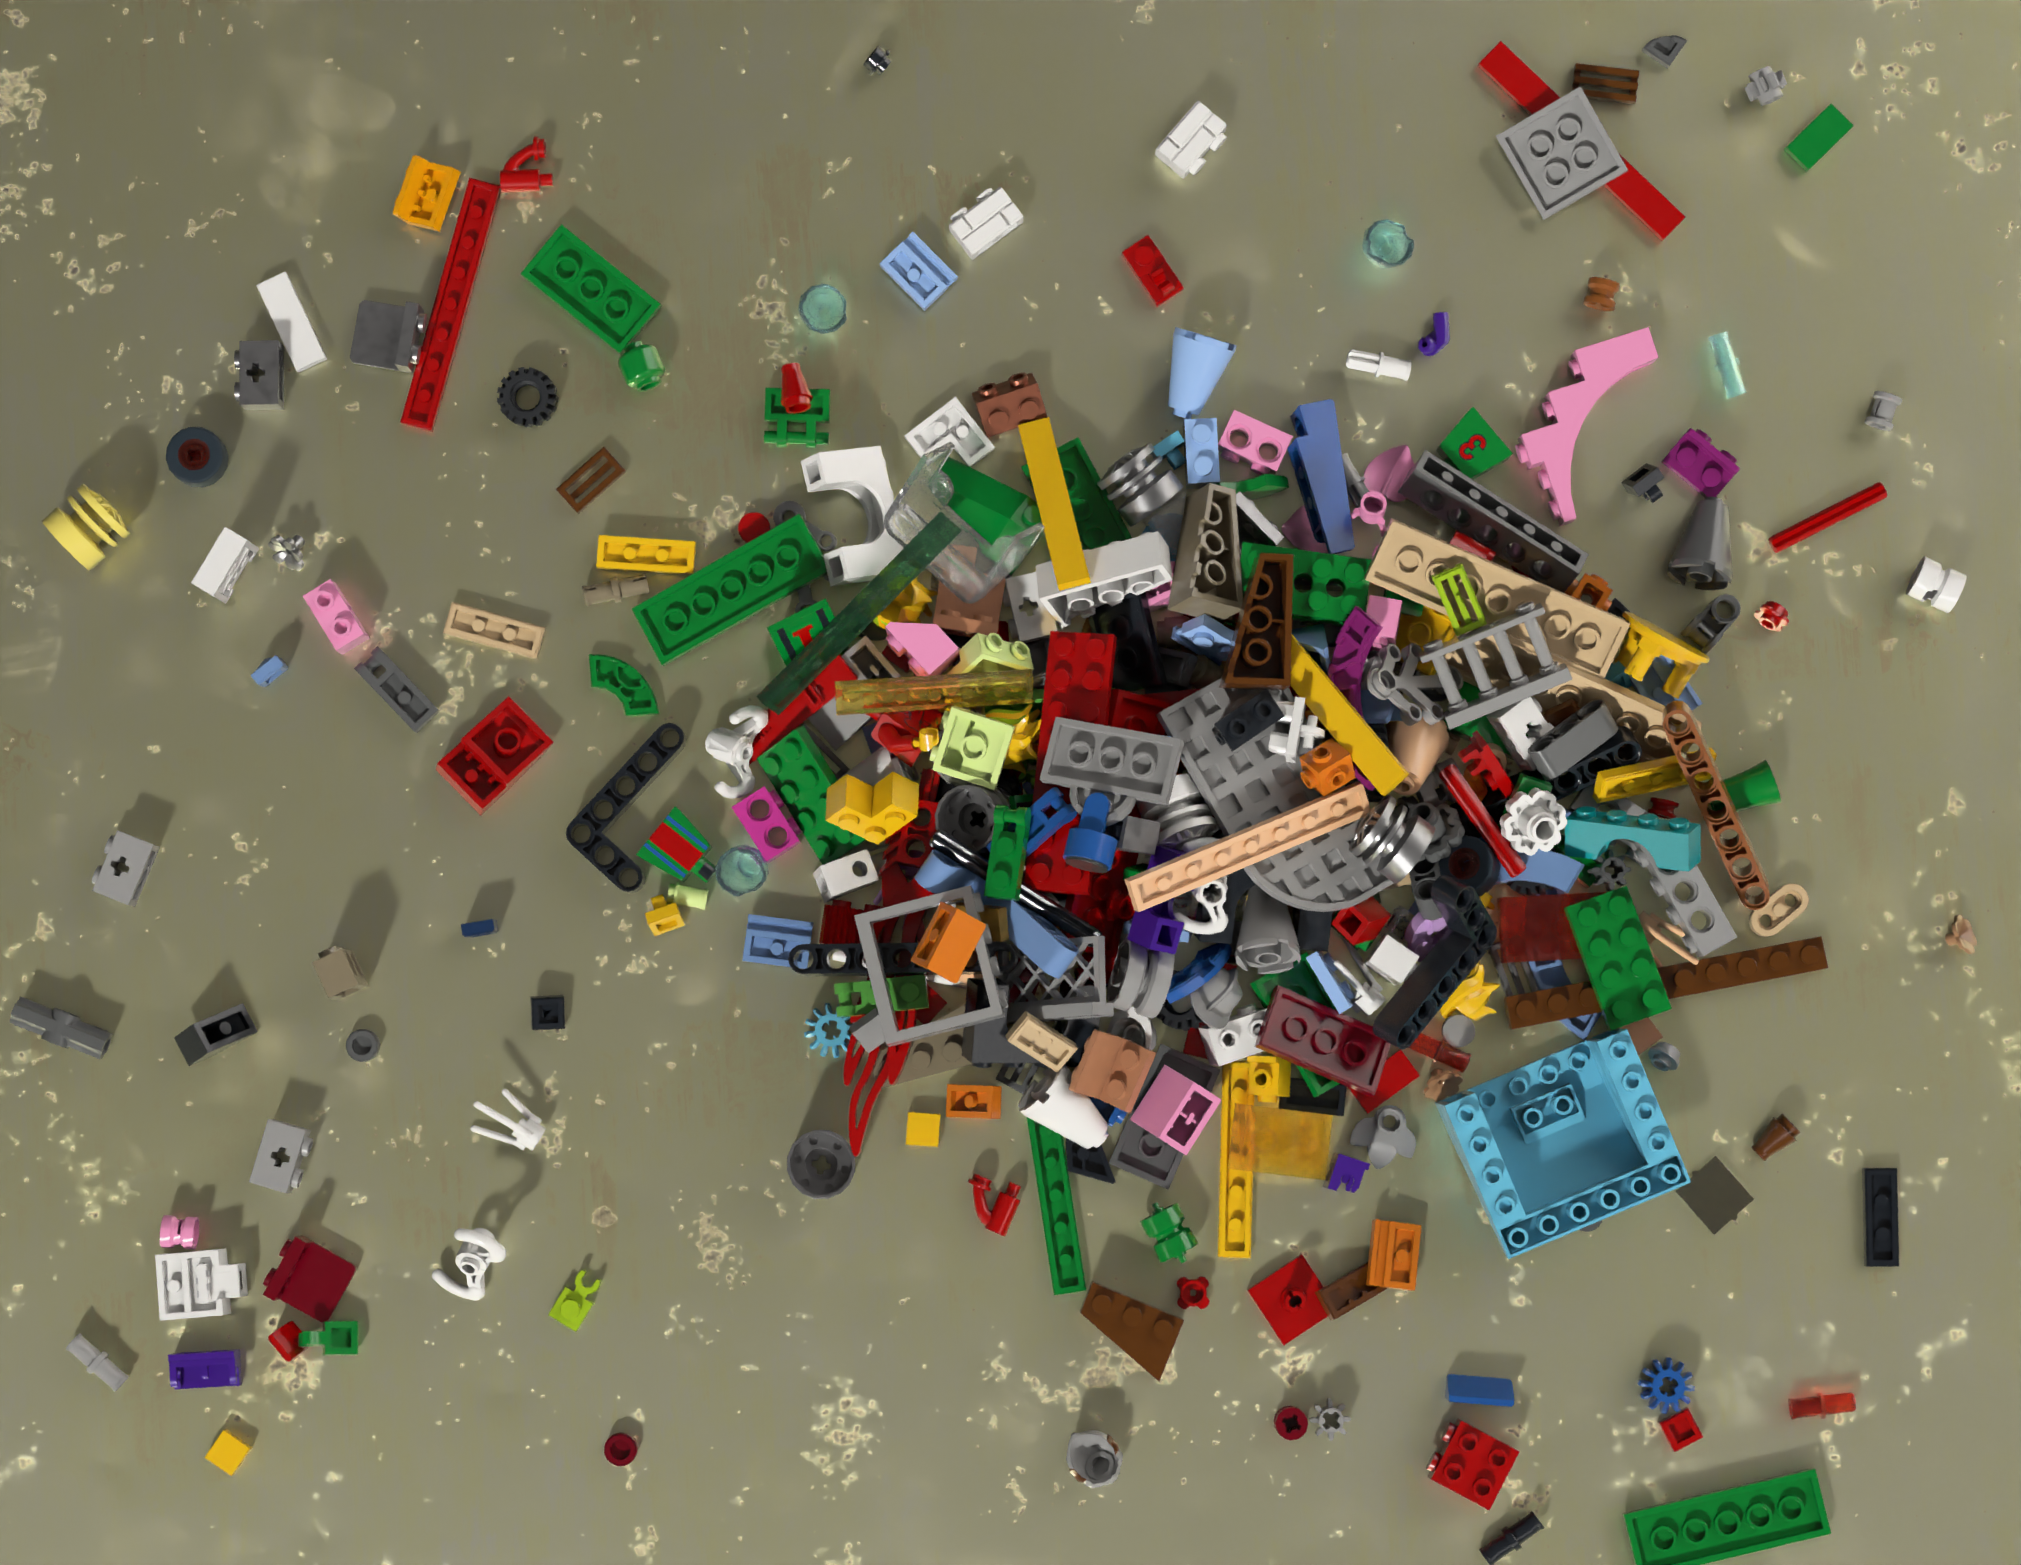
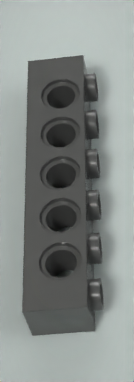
M1427 450L1422 453L1408 472L1398 493L1436 518L1496 552V556L1519 571L1563 593L1580 574L1589 555Z

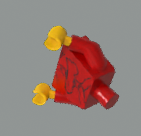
M949 692L944 696L945 703L934 701L922 704L903 694H896L889 705L871 696L862 712L878 721L871 733L872 738L890 753H893L904 763L912 767L923 751H929L939 743L938 727L945 710L950 712L953 706L962 707L963 696L958 693Z

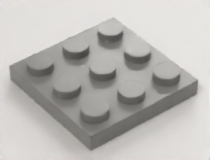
M1581 87L1571 91L1496 136L1543 220L1628 171Z

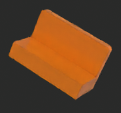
M940 902L910 961L938 974L950 982L957 983L986 928V924L958 908Z

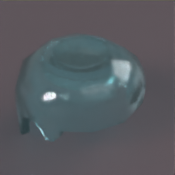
M1385 219L1374 222L1365 230L1362 246L1365 256L1372 264L1386 269L1403 265L1412 256L1414 240L1408 237L1404 225Z
M827 284L810 286L801 295L798 304L799 316L809 330L820 334L835 332L847 320V302L837 288Z
M738 845L727 850L719 858L715 866L716 880L721 888L731 895L738 897L758 890L763 886L769 874L767 862L761 852L748 845Z

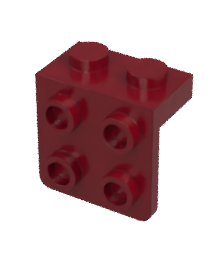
M303 1235L295 1236L294 1240L288 1239L279 1254L283 1258L277 1269L272 1268L263 1282V1285L267 1287L263 1295L273 1301L282 1300L319 1322L328 1321L355 1275L356 1266Z

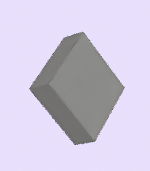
M876 1008L849 1027L852 1034L868 1053L885 1042Z

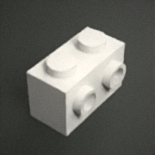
M1249 1004L1236 1009L1237 1014L1229 1018L1227 1025L1223 1029L1217 1030L1208 1025L1198 1027L1209 1065L1222 1066L1263 1052V1050L1254 1046L1267 1008H1256L1255 1004Z

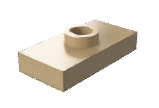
M1027 1011L1022 1014L1005 1035L1008 1042L1057 1073L1078 1049L1075 1042Z

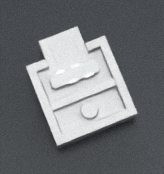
M224 527L191 583L226 604L234 592L233 586L248 561L252 562L259 548L244 537Z
M227 1248L155 1255L160 1321L231 1314L230 1298L248 1296L246 1263L228 1264Z

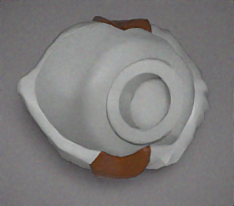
M1098 1430L1072 1433L1066 1456L1069 1467L1068 1471L1078 1482H1083L1085 1486L1090 1488L1113 1484L1118 1479L1123 1461V1453L1120 1451L1115 1440L1109 1434L1107 1435Z

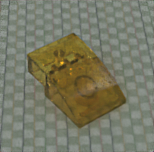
M1235 1103L1228 1169L1326 1180L1333 1115Z

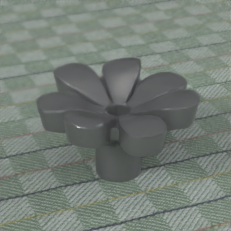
M279 535L271 538L268 545L273 551L277 552L273 555V559L279 564L285 561L286 567L290 570L300 571L305 564L302 560L303 554L300 551L305 545L304 539L299 535H295L292 539L287 538L286 540Z

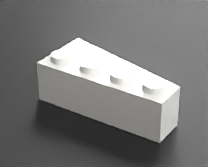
M1159 531L1153 533L1146 532L1135 538L1114 541L1106 546L1092 550H1083L1091 581L1088 584L1059 591L1051 559L1045 563L1035 565L1039 599L1061 629L1071 625V619L1078 615H1081L1084 619L1094 615L1095 608L1103 604L1117 605L1122 602L1126 594L1139 595L1173 580L1169 546Z

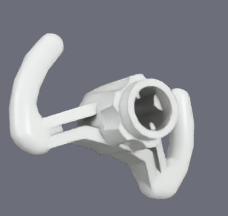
M748 705L739 708L729 716V721L732 724L736 725L747 718H752L734 730L724 727L713 729L706 738L705 748L707 752L713 755V758L725 762L739 782L737 786L733 787L728 786L723 781L717 782L715 790L723 797L731 799L740 798L750 793L754 788L755 777L749 768V760L753 755L752 743L755 736L768 724V712L760 706Z
M1213 837L1197 838L1184 843L1183 850L1188 853L1219 839ZM1227 875L1192 891L1196 900L1207 908L1211 917L1210 921L1198 922L1189 919L1181 913L1174 914L1177 920L1184 922V930L1195 934L1208 935L1225 930L1229 920L1222 906L1226 901L1225 896L1228 889L1226 885ZM1212 884V888L1209 891H1203L1204 888H1208Z
M458 1228L454 1232V1237L457 1240L463 1241L457 1253L455 1263L466 1274L468 1286L453 1280L441 1269H435L432 1272V1278L444 1289L457 1296L474 1301L479 1300L485 1295L484 1272L490 1262L500 1263L505 1259L506 1249L495 1240L494 1235L484 1228H475L473 1230Z

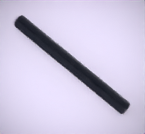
M938 829L933 834L929 842L931 847L986 881L989 862L987 858L941 829ZM1022 881L1018 902L1075 938L1102 936V932Z

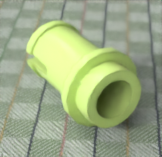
M679 881L676 884L670 883L667 903H676L705 910L709 889L680 885Z

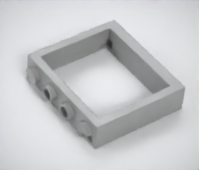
M970 885L854 915L885 1042L889 1047L1005 1017L1004 1008L1009 1007L1005 989H998L995 976H999L1001 973L997 957H990L987 944H991L993 941L989 926L986 924V928L975 948L990 1007L899 1031L873 923L939 906L940 902L947 904L959 900H964L968 915L981 921L979 912L985 911L980 892L974 893Z

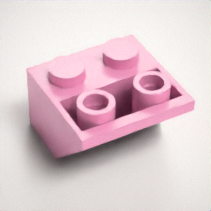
M890 622L885 626L887 645L898 657L904 654L909 659L910 670L921 681L927 678L930 683L934 682L960 658L959 648L937 624Z
M1164 1065L1130 1120L1177 1151L1187 1155L1220 1104L1221 1099L1169 1066Z

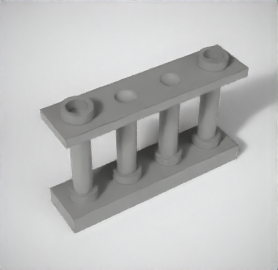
M1533 601L1524 603L1515 608L1516 613L1446 642L1442 643L1441 639H1437L1423 646L1424 651L1418 653L1422 663L1432 660L1450 703L1447 706L1448 711H1445L1443 714L1449 729L1572 680L1566 664L1559 665L1557 661H1553L1536 619V617L1545 614L1541 603L1534 605ZM1523 622L1542 666L1539 668L1540 673L1529 678L1527 674H1523L1505 631ZM1491 635L1494 636L1511 678L1508 681L1510 685L1497 690L1496 686H1492L1475 645V642ZM1459 648H1463L1480 689L1478 693L1479 698L1470 702L1461 698L1444 656Z

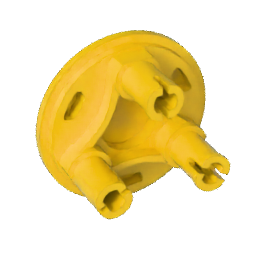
M1624 611L1622 616L1630 622V629L1627 632L1629 637L1614 661H1620L1625 667L1624 672L1626 674L1632 675L1631 677L1642 682L1655 657L1663 655L1674 660L1676 665L1661 689L1679 699L1692 674H1695L1702 663L1708 664L1710 658L1661 627L1631 612Z

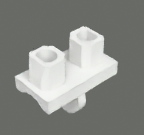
M1295 697V702H1276L1285 715L1277 722L1290 724L1289 734L1271 731L1269 751L1286 756V762L1296 763L1300 737L1304 738L1303 748L1313 749L1314 740H1321L1325 735L1323 729L1316 727L1317 716L1309 715L1307 725H1303L1306 705L1305 698Z

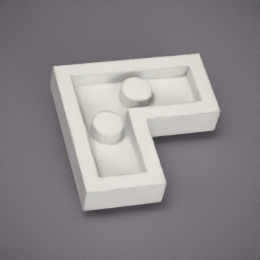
M956 397L904 435L905 439L924 463L948 444L952 445L969 467L975 465L995 449L994 445Z

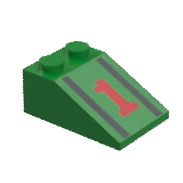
M826 598L767 627L792 678L796 676L799 679L805 678L817 670L816 666L828 661L837 653H840L842 656L844 652L849 650V646Z

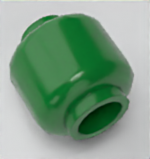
M636 341L624 347L625 353L620 356L618 365L626 384L631 388H637L638 391H646L659 385L662 382L661 377L665 373V367L656 347L649 344L643 345L642 341Z

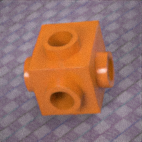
M1585 573L1579 581L1575 579L1564 592L1579 600L1582 595H1588L1592 600L1591 605L1604 611H1608L1612 604V601L1608 600L1613 590L1607 587L1608 583L1595 574L1590 576Z
M1332 738L1299 757L1302 766V772L1300 773L1302 781L1309 789H1315L1323 797L1356 778L1351 753Z

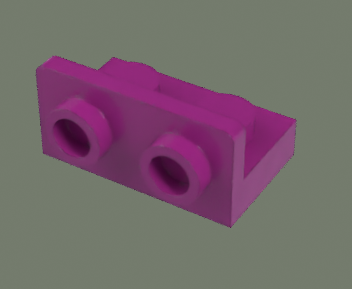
M1690 428L1661 462L1704 498L1717 497L1732 477L1740 470L1736 465L1737 460L1725 450L1720 452L1710 444L1712 439L1706 433L1699 429L1695 431Z

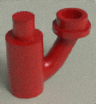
M535 136L532 144L515 153L506 162L503 170L500 171L502 193L540 192L543 186H553L552 173L540 174V169L519 170L520 165L532 156H534L535 161H539L540 158H546L545 139H539L538 136Z
M974 1173L972 1179L969 1178L968 1182L973 1184V1197L977 1216L981 1223L985 1225L984 1228L1005 1237L1021 1201L1017 1199L1021 1186L1009 1181L1005 1193L999 1192L993 1209L990 1211L985 1198V1190L991 1191L990 1184L992 1181Z

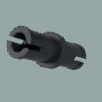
M1531 1511L1510 1528L1505 1526L1501 1529L1503 1533L1483 1548H1480L1479 1551L1489 1565H1494V1563L1514 1549L1516 1551L1522 1548L1521 1544L1539 1530L1544 1529V1526L1533 1511Z

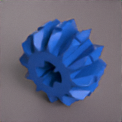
M1665 1357L1663 1368L1657 1359L1652 1360L1653 1372L1643 1367L1642 1372L1649 1376L1648 1380L1640 1379L1637 1384L1642 1387H1648L1647 1390L1642 1391L1639 1395L1641 1399L1652 1397L1648 1403L1650 1409H1655L1660 1403V1412L1667 1414L1669 1403L1676 1412L1681 1410L1678 1402L1679 1399L1687 1404L1690 1403L1691 1399L1684 1395V1391H1694L1695 1386L1685 1384V1381L1693 1377L1691 1372L1688 1371L1680 1374L1684 1369V1363L1678 1361L1673 1366L1672 1358ZM1664 1377L1667 1380L1673 1381V1384L1669 1386V1393L1659 1389L1663 1385L1662 1379Z

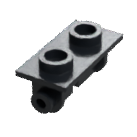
M1265 689L1216 722L1214 725L1218 733L1215 734V738L1220 745L1227 744L1233 752L1285 715L1269 691Z

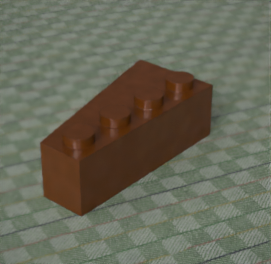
M1260 553L1254 559L1219 688L1285 690L1291 686L1293 554Z

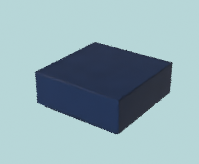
M495 919L461 924L462 936L466 938L499 932L497 920Z

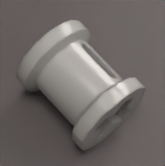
M1875 391L1873 395L1875 402L1870 416L1865 419V424L1880 430L1891 431L1894 426L1892 420L1896 407L1901 405L1902 399L1891 393Z

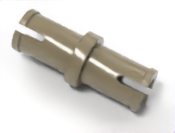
M646 573L618 580L617 577H612L609 582L582 586L586 606L612 600L618 603L622 602L621 598L650 594Z

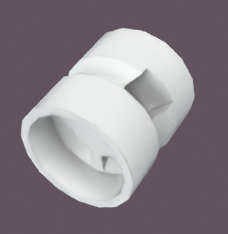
M1924 556L1909 581L1906 595L1922 602L1929 599L1931 600V606L1949 613L1961 595L1967 576L1952 568L1944 571L1942 570L1941 563Z

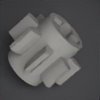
M1767 66L1748 76L1751 83L1747 84L1745 90L1750 102L1757 99L1761 106H1764L1783 97L1781 89L1785 88L1787 82L1782 70L1775 73L1771 66Z
M1327 1398V1406L1321 1408L1317 1404L1314 1405L1318 1411L1317 1417H1311L1309 1421L1318 1423L1319 1427L1315 1431L1317 1436L1325 1431L1328 1432L1329 1440L1333 1441L1335 1432L1339 1431L1344 1435L1346 1434L1342 1426L1344 1422L1351 1421V1418L1341 1414L1345 1408L1343 1403L1335 1408L1333 1407L1332 1400ZM1326 1412L1331 1415L1337 1412L1335 1416L1337 1424L1334 1427L1330 1424L1326 1425V1427L1323 1426L1325 1423L1323 1415Z

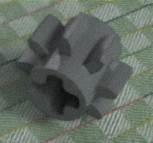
M1607 850L1604 854L1605 859L1600 856L1593 860L1596 864L1594 868L1588 870V873L1593 874L1596 879L1593 883L1594 886L1605 884L1606 891H1612L1615 887L1614 882L1620 886L1627 884L1623 877L1625 873L1631 871V868L1626 867L1623 862L1626 857L1625 855L1614 857L1613 850ZM1606 866L1614 869L1613 875L1605 872Z

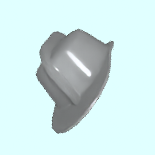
M1222 967L1214 977L1189 995L1196 1014L1211 1028L1223 1029L1229 1021L1232 1010L1243 996L1242 989L1237 981L1238 970L1236 968L1226 970Z

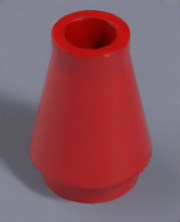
M788 363L781 367V405L785 407L788 413L807 411L811 408L810 402L813 397L801 372L800 364Z

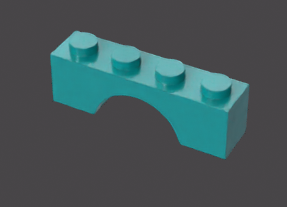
M1590 806L1578 807L1566 817L1565 856L1596 860L1608 850L1613 840L1629 839L1641 844L1650 852L1657 868L1689 872L1701 861V824L1690 823L1686 818L1665 820L1658 819V816L1654 814L1627 815V812L1622 810L1600 812Z

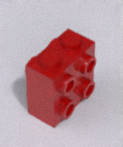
M1457 1418L1455 1424L1449 1422L1442 1435L1441 1440L1445 1441L1440 1453L1435 1451L1427 1464L1426 1469L1430 1471L1428 1477L1490 1510L1520 1451Z

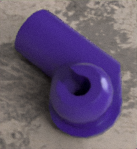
M1448 312L1433 313V331L1425 338L1422 337L1418 342V349L1425 356L1436 355L1449 343L1450 326Z

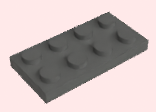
M1160 1044L1132 1112L1126 1121L1109 1160V1164L1169 1190L1184 1154L1132 1122L1130 1118L1164 1065L1169 1066L1210 1093L1220 1073V1069Z

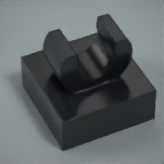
M1646 463L1621 483L1628 493L1638 497L1642 495L1646 501L1650 500L1654 503L1663 496L1656 484L1665 477L1658 467Z

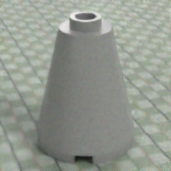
M1254 885L1249 889L1235 951L1236 964L1248 971V966L1258 968V974H1276L1294 968V961L1300 962L1301 950L1287 904L1273 898L1259 886Z

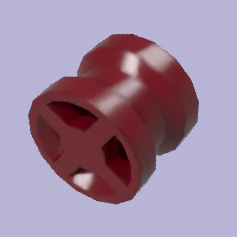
M1284 1406L1275 1414L1274 1427L1284 1439L1297 1440L1306 1433L1308 1421L1304 1412L1298 1407Z

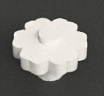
M1533 788L1528 795L1519 791L1506 802L1505 807L1508 813L1502 815L1499 821L1501 834L1510 841L1511 847L1516 851L1531 856L1538 849L1548 852L1554 845L1560 842L1561 834L1559 830L1567 825L1566 810L1556 802V797L1552 793L1545 790L1542 791L1539 788Z

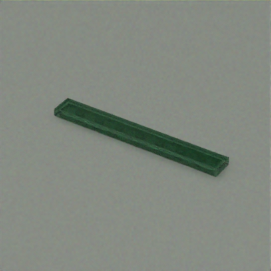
M940 511L756 696L761 703L779 715L962 530Z

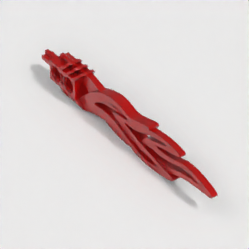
M922 769L918 797V812L921 810L930 811V822L927 825L918 826L915 824L914 818L885 840V844L890 843V845L883 852L882 860H887L879 871V876L882 879L883 908L935 894L919 885L915 878L908 882L899 866L920 868L931 851L935 849L930 846L929 842L937 831L935 813L938 802H936L941 776L932 769ZM915 842H922L925 846L923 855L918 858L910 857L909 847ZM928 909L907 914L901 943H917V940L920 943L925 933L924 918ZM900 916L873 924L877 943H879L883 932V943H891L892 935ZM909 951L899 952L897 967L904 968L911 963L912 956ZM886 975V978H895V977H904V976H913V975ZM860 996V998H859V1000H858V1002H857L856 1005H861V1004H862V1002H861V996ZM917 1009L908 1010L906 1029L916 1026ZM906 1011L895 1012L899 1031L904 1030ZM865 1015L850 1017V1022L854 1024ZM853 1034L850 1037L844 1063V1084L846 1086H850L865 1052L864 1047L860 1045L853 1057L858 1041ZM912 1041L891 1047L888 1046L886 1062L867 1097L857 1127L859 1100L875 1068L881 1045L869 1053L866 1066L852 1094L849 1109V1140L855 1157H858L861 1153L866 1129L876 1099L887 1080H889L890 1085L897 1083L908 1058Z

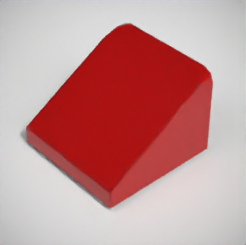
M293 1321L287 1322L268 1336V1340L286 1362L295 1360L309 1348L298 1346V1333H302V1331Z

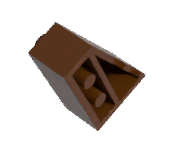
M1092 1281L1081 1306L1080 1313L1155 1379L1160 1381L1184 1322L1183 1318Z

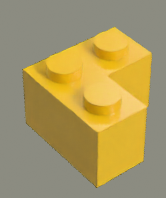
M891 772L874 786L846 774L827 788L825 821L878 845L918 816L919 784L895 772Z

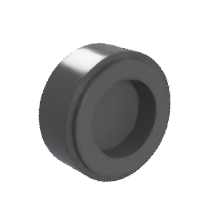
M359 1029L352 1032L347 1038L346 1050L352 1059L367 1062L377 1056L380 1050V1041L374 1032Z

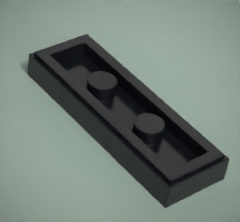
M1862 1168L1864 1266H1899L1897 1168Z

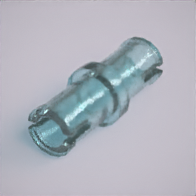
M1728 331L1708 337L1717 363L1714 368L1716 372H1720L1727 399L1747 393L1738 367L1741 363L1739 358H1735L1728 337Z

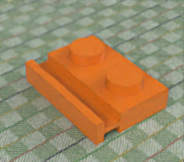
M1379 1219L1372 1220L1366 1285L1415 1291L1422 1225Z

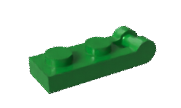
M996 805L993 815L994 829L984 896L1019 901L1031 824V809L1028 807H1018L1017 810L1009 809L1007 805ZM1009 822L1016 823L1015 832L1007 831Z

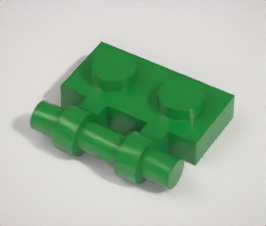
M765 388L764 420L765 422H777V431H764V443L777 444V447H787V444H806V448H816V445H829V432H816L817 423H829L830 389H809L813 397L810 402L811 408L801 413H788L785 407L781 405L782 388ZM788 422L806 423V432L788 431Z

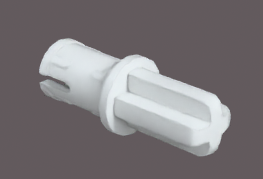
M1354 349L1348 352L1346 366L1348 368L1375 373V377L1385 375L1404 379L1405 381L1409 378L1412 365L1411 360L1384 356V352H1380L1378 355Z

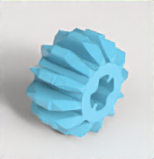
M825 1003L826 1015L823 1016L817 1008L813 1009L814 1015L819 1020L815 1022L812 1019H806L805 1023L809 1026H814L815 1031H807L804 1035L806 1038L817 1037V1040L809 1046L812 1050L816 1049L821 1043L824 1044L820 1051V1056L825 1057L829 1047H832L834 1058H838L840 1054L839 1045L847 1052L848 1044L845 1041L846 1039L850 1040L849 1027L852 1024H847L850 1017L838 1018L837 1012L832 1014L831 1004ZM830 1021H836L837 1028L841 1030L839 1037L834 1035L833 1040L827 1039V1032L823 1031L826 1023L831 1025Z

